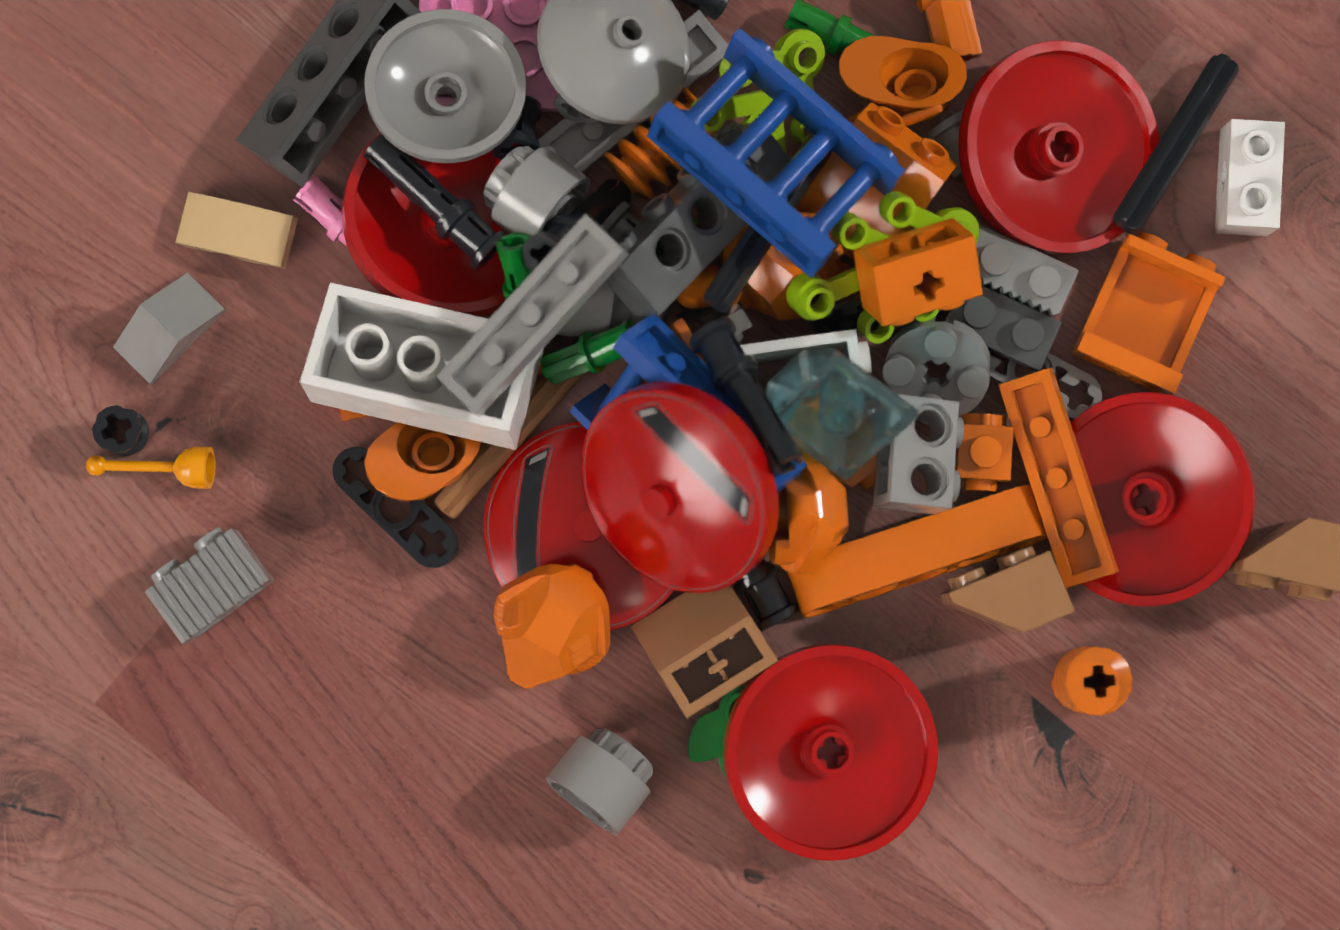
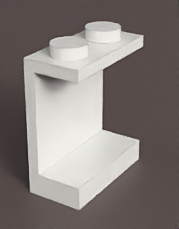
M856 329L741 345L745 354L753 356L757 363L841 352L847 393L857 392L864 383L863 378H868V373H871L868 342H858Z

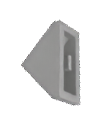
M186 273L140 304L113 348L152 385L226 310L189 273Z

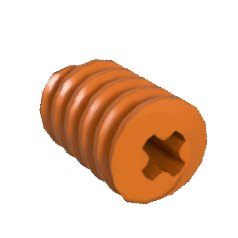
M683 87L682 94L686 105L676 99L671 103L680 110H689L697 99L687 88ZM654 116L651 117V118H649L651 124H652V121H653ZM637 125L633 129L637 145L621 138L617 141L620 159L609 152H604L602 156L615 175L626 184L633 194L638 192L652 200L655 198V194L650 182L655 179L668 187L672 183L666 168L672 166L680 171L683 167L647 137L649 132L647 128ZM705 131V132H706L707 134H709L712 138L717 134L716 131H714V132Z
M1082 646L1069 650L1060 658L1054 669V677L1051 684L1055 696L1063 706L1078 713L1104 716L1115 712L1126 702L1131 693L1133 678L1128 663L1119 653L1109 648ZM1093 673L1099 674L1100 684H1094L1091 688L1084 687V677L1092 676Z

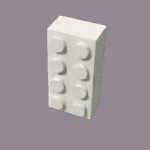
M330 283L300 384L309 400L313 403L516 450L544 349L537 354L480 417L473 414L437 378V375L489 319Z

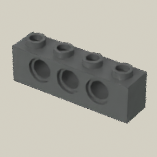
M337 0L236 141L269 167L303 188L365 102V71L376 44L397 23L407 17L421 13V11L409 0Z
M730 123L721 129L713 139L721 146H730L751 123ZM771 134L745 162L747 168L763 182H771L791 159ZM684 168L677 175L679 183L668 194L663 193L651 200L641 212L644 218L632 230L623 231L614 238L629 255L605 281L634 316L660 315L748 224ZM693 204L696 205L699 212L696 226L691 219ZM658 239L664 248L661 262L658 261L655 254V245Z

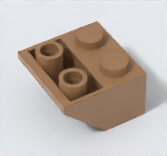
M1313 518L1287 521L1244 548L1227 573L1236 575L1234 585L1266 591L1267 589L1277 590L1278 585L1288 587V597L1319 603V601L1331 602L1332 594H1340V524Z
M1032 546L1019 549L996 559L1000 569L989 574H985L983 567H979L948 579L947 581L951 589L939 594L943 604L1010 632H1027L1075 612L1050 551L1035 554Z
M731 586L713 592H684L630 626L686 718H689L778 661Z

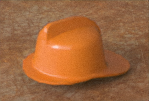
M869 36L858 39L846 47L839 59V75L848 89L861 98L884 104L885 107L892 109L900 116L939 104L943 106L942 112L947 111L950 101L962 91L967 80L966 64L959 53L947 46L934 43L915 42L889 36ZM939 114L926 118L921 122H926L930 119H933L937 117Z
M396 422L379 435L369 446L364 461L366 475L375 489L389 498L403 501L424 499L459 480L479 453L481 442Z

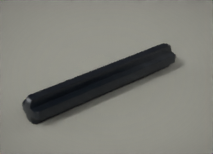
M1221 53L1210 58L1113 215V222L1123 231L1132 234L1138 233L1143 229L1239 73L1238 63L1228 55Z
M809 133L808 137L806 138L798 152L812 139V137L814 136L812 133ZM832 150L787 196L788 203L794 209H796L830 157ZM750 225L703 296L705 303L718 312L726 313L730 310L772 245Z

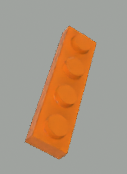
M1046 368L999 384L1006 411L1013 427L1019 451L1065 588L1119 572L1053 368Z

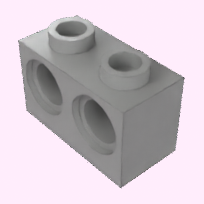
M896 394L880 402L873 508L933 515L952 509V502L956 501L960 491V474L958 470H955L956 449L960 447L964 435V422L961 417H958V401ZM917 416L924 418L930 426L931 436L928 442L922 440L915 431ZM914 469L922 472L927 480V490L924 495L916 492L911 484V474Z

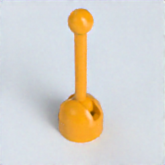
M194 446L185 449L176 458L175 462L105 460L100 455H92L86 461V469L94 476L102 475L105 471L174 472L176 479L184 486L193 489H211L215 478V454L212 447Z

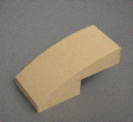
M188 192L175 243L189 248L232 256L242 261L286 269L298 218L252 205Z

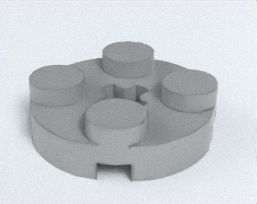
M936 317L927 322H920L918 320L910 322L892 338L884 362L883 378L885 379V385L890 396L903 394L958 401V417L961 414L969 413L981 402L989 387L990 353L984 340L970 326L953 320V324L945 321L935 322ZM932 360L936 365L946 362L950 366L946 371V377L933 378L927 374L928 366L926 362ZM917 416L921 423L929 425L924 418Z

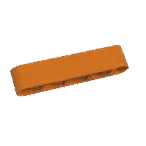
M1023 485L838 545L832 550L831 554L821 561L814 573L800 575L788 571L787 573L803 618H809L1034 545L1048 537L1031 485Z

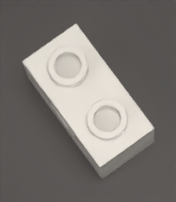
M1231 119L1220 129L1214 234L1267 237L1280 228L1285 122Z

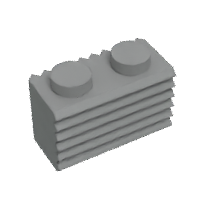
M982 225L979 228L976 250L981 285L1051 318L1057 316L1065 303L1079 270Z
M220 527L213 529L193 545L198 551L197 554L180 564L177 558L173 559L151 575V579L155 584L148 588L145 593L182 644H189L275 581L237 529L231 528L225 533Z

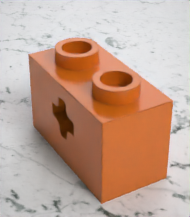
M954 218L872 242L853 250L862 307L882 326L905 325L913 321L917 315L936 309H955L962 306L965 300L983 295L975 236Z

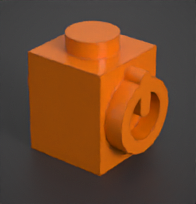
M986 413L961 414L960 417L964 422V435L960 447L956 449L955 470L959 471L960 481H965L964 490L997 492V483L1004 484L1011 480L1013 427L1007 426V416Z

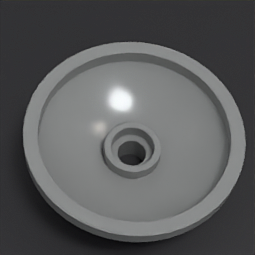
M547 0L542 10L537 29V44L543 69L559 95L579 112L606 123H637L655 116L668 101L672 102L681 91L689 71L690 43L685 24L671 0ZM622 27H627L633 33L634 40L624 36Z
M436 9L407 17L382 36L373 49L365 71V97L369 113L375 125L395 147L421 160L436 163H457L486 154L509 136L523 111L526 97V75L516 47L497 26L469 12ZM443 94H448L455 99V102L449 106H442L436 99Z

